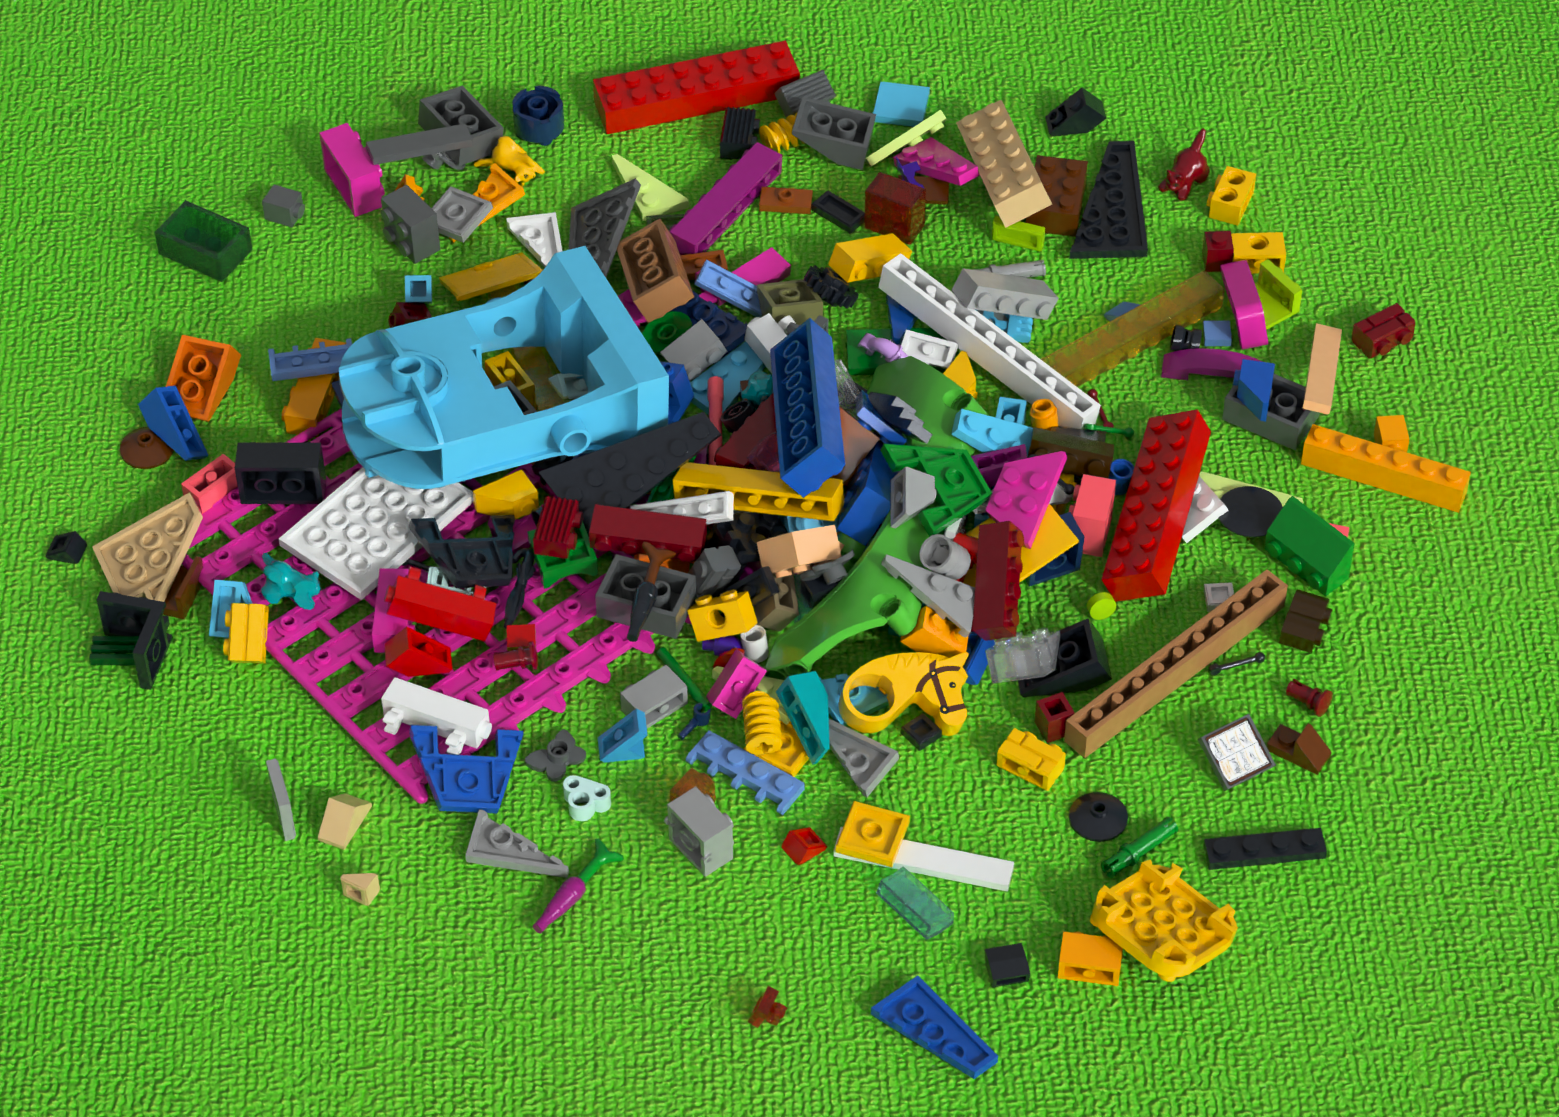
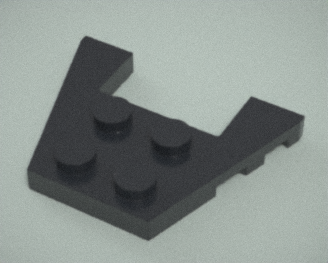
M514 515L490 516L488 526L492 538L442 539L435 518L411 519L409 524L410 531L455 588H469L475 585L482 587L509 586L512 579Z

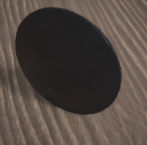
M1253 486L1238 487L1228 491L1221 497L1220 500L1225 504L1228 511L1219 516V520L1225 528L1237 535L1260 537L1267 534V530L1283 506L1274 494L1265 489Z

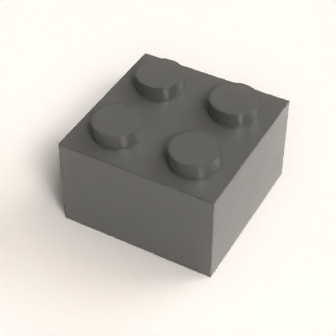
M408 185L381 198V216L385 227L383 229L384 236L389 242H393L398 247L404 257L407 256L416 264L440 251L437 213Z

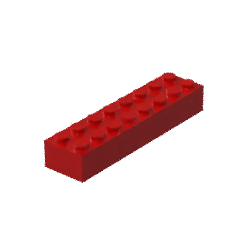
M785 40L593 79L594 102L606 134H612L725 111L727 107L738 108L777 100L774 93L780 87L799 80L800 72Z
M1198 409L1151 417L1148 420L1101 579L1115 602L1166 594L1211 430Z

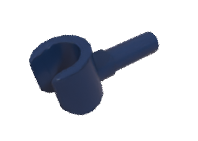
M696 704L693 710V718L678 734V737L683 740L697 726L707 725L710 720L711 709L701 713L703 704Z

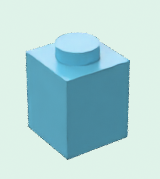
M406 275L405 302L432 304V276Z

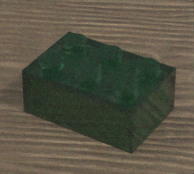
M186 200L155 231L159 255L221 282L253 250L249 227Z

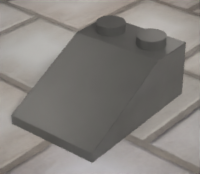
M802 97L792 135L839 165L863 170L873 134L876 114Z

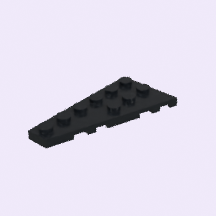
M702 412L542 470L539 474L557 497L561 499L566 498L567 500L576 499L579 502V511L583 512V524L589 537L595 504L628 509L720 437L721 433L707 415Z

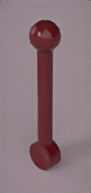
M1090 389L1087 395L1099 403L1097 398L1098 392L1095 389ZM1100 406L1099 415L1103 426L1114 428L1113 423L1108 422Z

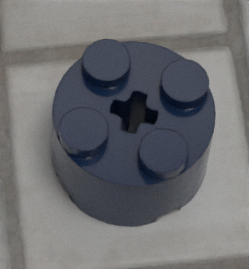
M534 86L535 90L527 91V88L521 90L516 94L512 102L515 135L518 138L538 143L542 146L551 144L552 140L557 138L564 129V110L560 94L546 86Z

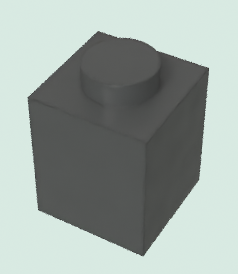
M275 184L262 200L265 220L288 227H293L297 220L302 218L305 211L301 192Z

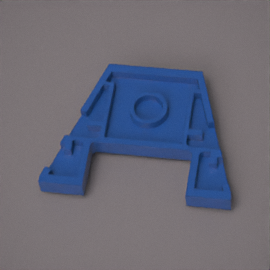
M411 725L409 735L439 811L478 813L479 810H484L487 813L497 814L523 737V731L497 729L495 734L496 757L449 755L438 753L437 726Z

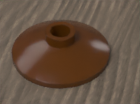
M148 426L131 431L123 438L120 444V454L124 462L138 469L158 467L168 461L174 452Z

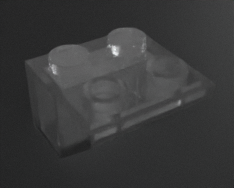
M1041 628L1031 631V635L1023 636L1022 631L1016 632V637L994 641L995 645L985 650L992 684L1045 677L1055 671L1060 632H1049L1048 628Z

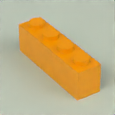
M315 338L312 347L308 349L320 348L319 342H325V347L345 345L346 342ZM339 373L297 378L296 386H292L288 406L283 407L281 416L282 421L285 422L288 434L298 435L309 427L316 428L318 422L326 418L335 396L331 383L339 380Z

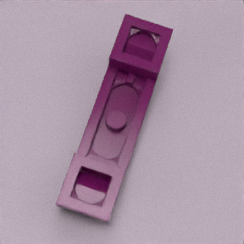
M1198 348L1179 350L1164 354L1161 378L1188 380L1189 373L1234 378L1235 369L1241 370L1242 359L1260 360L1245 354L1220 349Z

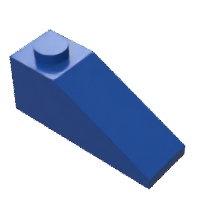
M176 386L155 388L138 404L148 427L185 461L203 459L209 456Z

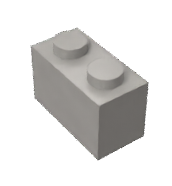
M701 319L660 353L669 363L684 364L689 381H692L699 377L710 365L719 361L728 351L714 332Z
M667 665L650 672L645 678L627 686L620 692L621 711L626 716L636 708L645 712L647 728L688 704L687 685Z

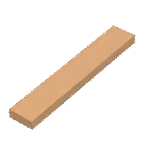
M1316 323L1303 409L1327 415L1330 413L1342 329Z

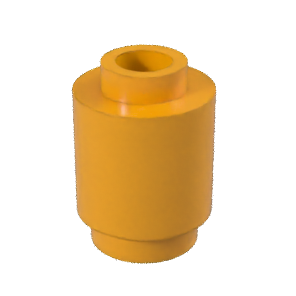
M1049 399L1036 400L1030 409L1031 427L1051 431L1052 426L1059 427L1057 408Z

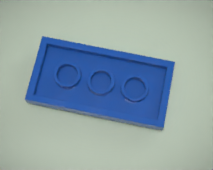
M861 390L855 398L856 415L859 418L857 421L869 431L872 428L878 431L880 440L885 444L904 445L907 441L906 435L883 419L873 408L868 394Z

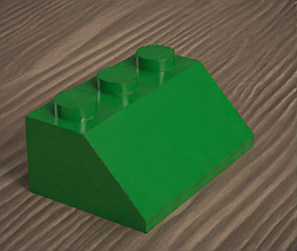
M1292 496L1287 500L1267 530L1264 549L1270 556L1277 558L1286 565L1292 573L1304 579L1311 588L1318 590L1326 597L1349 579L1355 543Z

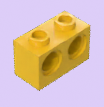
M1227 166L1223 175H1218L1216 179L1215 192L1211 191L1209 193L1206 206L1210 207L1209 218L1238 226L1254 193L1256 173Z

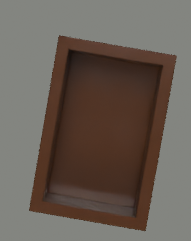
M1037 155L1035 169L1052 205L1026 217V223L1045 227V233L1076 237L1086 187L1088 161Z

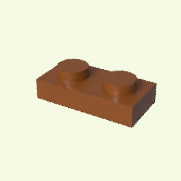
M724 250L680 255L689 281L695 280L696 272L701 270L706 259L728 270Z

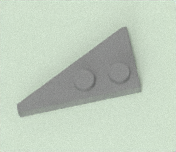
M829 719L830 749L863 796L868 797L899 760L898 751Z
M484 810L478 811L465 855L466 862L568 878V866L564 865L560 859L554 855L551 857L538 850L537 844L519 833H514L504 823L499 825L488 818V813Z

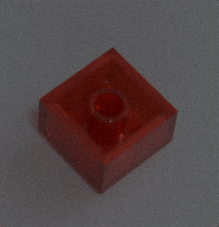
M879 172L865 191V228L882 235L893 233L903 243L911 245L925 226L926 189Z

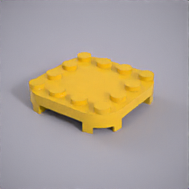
M1150 859L1142 862L1139 871L1110 889L1104 885L1099 890L1090 916V922L1139 962L1156 972L1162 980L1172 982L1176 977H1183L1192 973L1230 947L1238 929L1233 917L1235 910L1229 904L1222 908L1217 907L1182 880L1180 874L1183 868L1172 863L1170 868L1152 865L1153 863Z

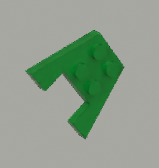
M883 444L880 450L892 472L901 471L904 467H917L918 471L935 476V500L938 507L921 510L918 515L929 537L938 534L988 501L992 495L990 488L967 450Z

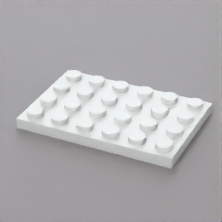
M362 467L279 538V544L282 548L362 600L378 586L380 568L398 569L423 547L409 529L411 519L435 518L441 531L474 502L473 492L458 482L433 489L404 487L390 482L379 475L368 478L365 475V468Z

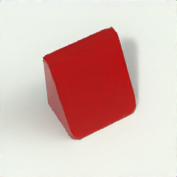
M811 827L790 830L781 847L797 865H800L825 851L827 845Z

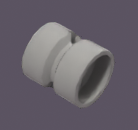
M941 534L932 535L927 538L922 544L919 553L923 566L954 580L963 577L971 563L970 554L967 549Z

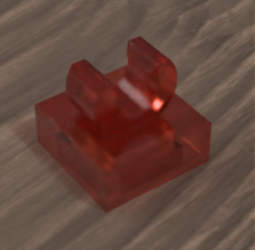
M770 986L765 989L759 997L748 1023L757 1028L764 1020L772 1025H778L787 1010V1007L783 1004L774 1002L779 991Z

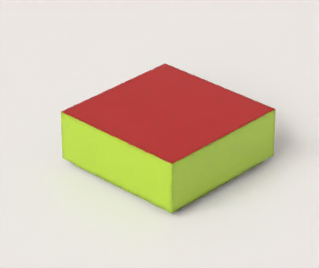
M535 624L507 625V651L516 650L519 646L529 648L530 641H533L536 647Z

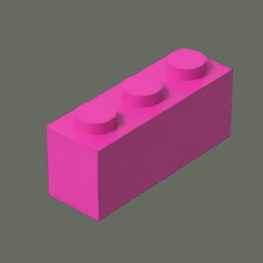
M379 569L372 629L374 653H385L384 644L406 626L415 630V625L412 624V621L388 615V602H384L388 585L393 586L398 575L402 577L408 575L409 569Z

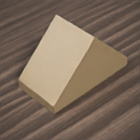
M346 793L330 797L318 834V841L345 850L371 809L372 803Z

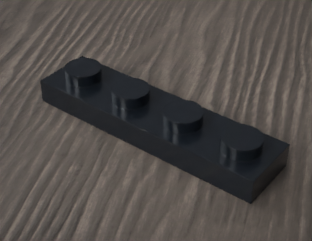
M1321 828L1204 839L1203 844L1209 870L1326 859L1327 855Z

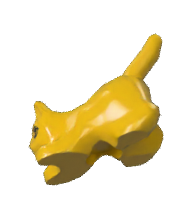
M502 136L498 139L497 146L492 150V158L479 159L474 162V167H491L495 163L501 169L515 172L514 180L520 182L522 187L526 182L535 178V172L542 175L545 173L544 169L509 136Z

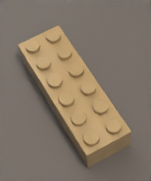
M1002 100L991 103L985 108L967 115L956 122L975 165L978 166L979 174L1005 228L1052 205Z

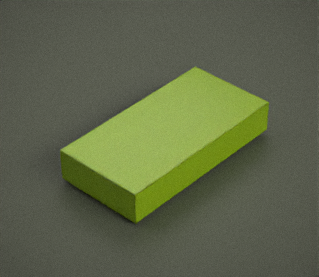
M995 216L992 240L1042 251L1045 227L1018 221L1005 228L1000 216Z

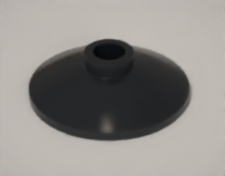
M1092 792L1080 796L1073 802L1069 811V821L1073 830L1081 837L1090 841L1104 842L1115 839L1123 833L1127 826L1128 813L1124 804L1113 795L1103 792Z

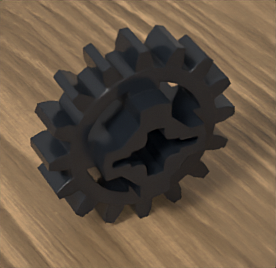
M816 265L810 266L804 276V281L807 282L806 285L813 288L812 291L816 292L823 301L831 306L852 308L858 299L859 294L855 292L856 289L851 287L850 283H847L829 267L824 269Z

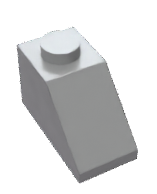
M904 467L891 479L892 528L896 529L934 502L936 498L935 476Z

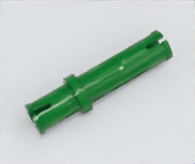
M1165 817L1161 822L1131 843H1124L1120 846L1117 853L1101 862L1102 871L1105 873L1110 869L1111 871L1106 876L1113 878L1126 867L1136 865L1140 857L1178 832L1176 822L1168 825L1173 819Z

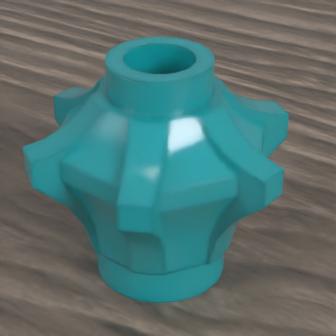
M763 371L754 372L748 379V386L741 392L742 398L750 400L755 410L759 408L762 401H766L773 393L772 374L768 375Z

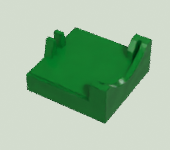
M583 523L581 528H576L575 550H570L568 559L534 554L544 589L549 588L559 579L572 574L598 575L597 557L593 548H590V539ZM536 529L527 531L528 541L533 554V538Z

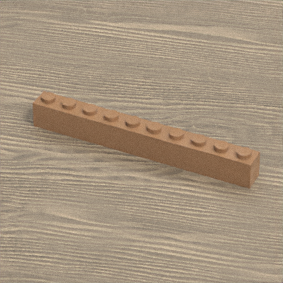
M1268 569L1068 718L1066 720L1064 742L1083 758L1088 757L1284 608L1288 585Z

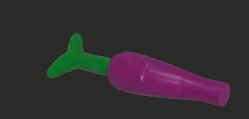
M595 839L596 849L593 859L577 876L569 877L562 883L541 917L534 923L533 929L541 934L552 922L566 913L581 899L586 891L585 884L602 865L622 862L624 860L623 855L618 852L609 851L600 839Z

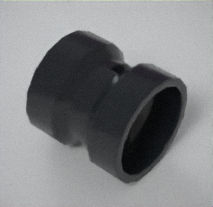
M1176 324L1171 337L1170 350L1198 349L1200 347L1202 330L1195 328L1187 330L1184 326Z

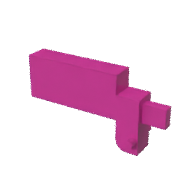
M771 247L731 273L757 286L758 284L775 283L784 280L790 276L791 265ZM700 271L696 272L695 281ZM701 288L703 293L699 297L707 302L716 303L718 306L727 302Z

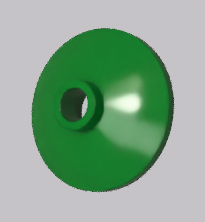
M672 311L667 312L661 318L649 322L642 335L653 352L661 354L662 350L693 325L686 314Z

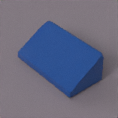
M975 632L969 633L966 650L969 655L963 665L968 675L965 683L971 685L979 684L996 649L997 644L995 640L985 641Z

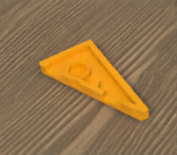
M495 163L490 167L491 174L487 180L481 181L477 191L472 194L492 202L493 209L479 225L525 195L523 187ZM449 237V239H450L453 243H454L455 241H457V240H455V239Z

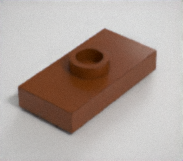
M762 187L759 211L811 214L813 190Z

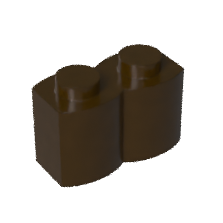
M1297 589L1284 621L1279 643L1312 653L1315 645L1320 646L1325 633V630L1321 629L1322 625L1329 624L1333 609L1328 608L1330 599Z

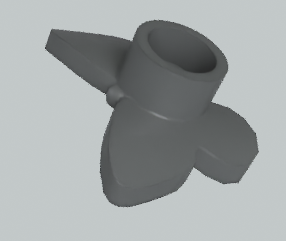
M446 152L422 157L428 165L436 170H439L444 162L457 170H463L466 164L458 166Z
M851 550L846 555L832 562L813 566V570L801 573L799 576L802 581H810L823 575L827 585L833 584L848 575L843 565L855 554Z
M562 729L557 733L555 739L548 743L547 750L542 749L530 753L525 758V764L537 772L546 770V775L551 782L558 781L565 775L566 766L569 764L577 765L585 761L586 751L576 746L573 736L567 730Z

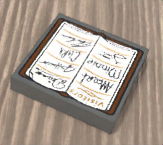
M1250 714L1197 739L1224 791L1276 766Z

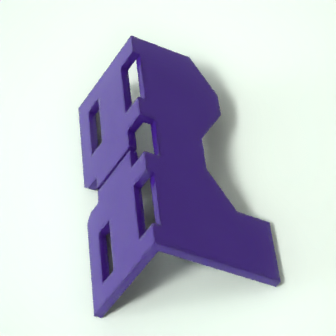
M896 157L897 170L901 173L902 179L905 181L912 198L916 199L923 196L924 186L917 183L914 179L915 172L921 170L917 161L902 166Z

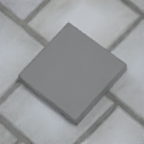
M450 186L432 209L437 213L438 232L464 243L490 213L493 206L490 201Z
M276 758L267 760L266 765L272 797L285 841L295 839L296 832L291 804L279 762Z

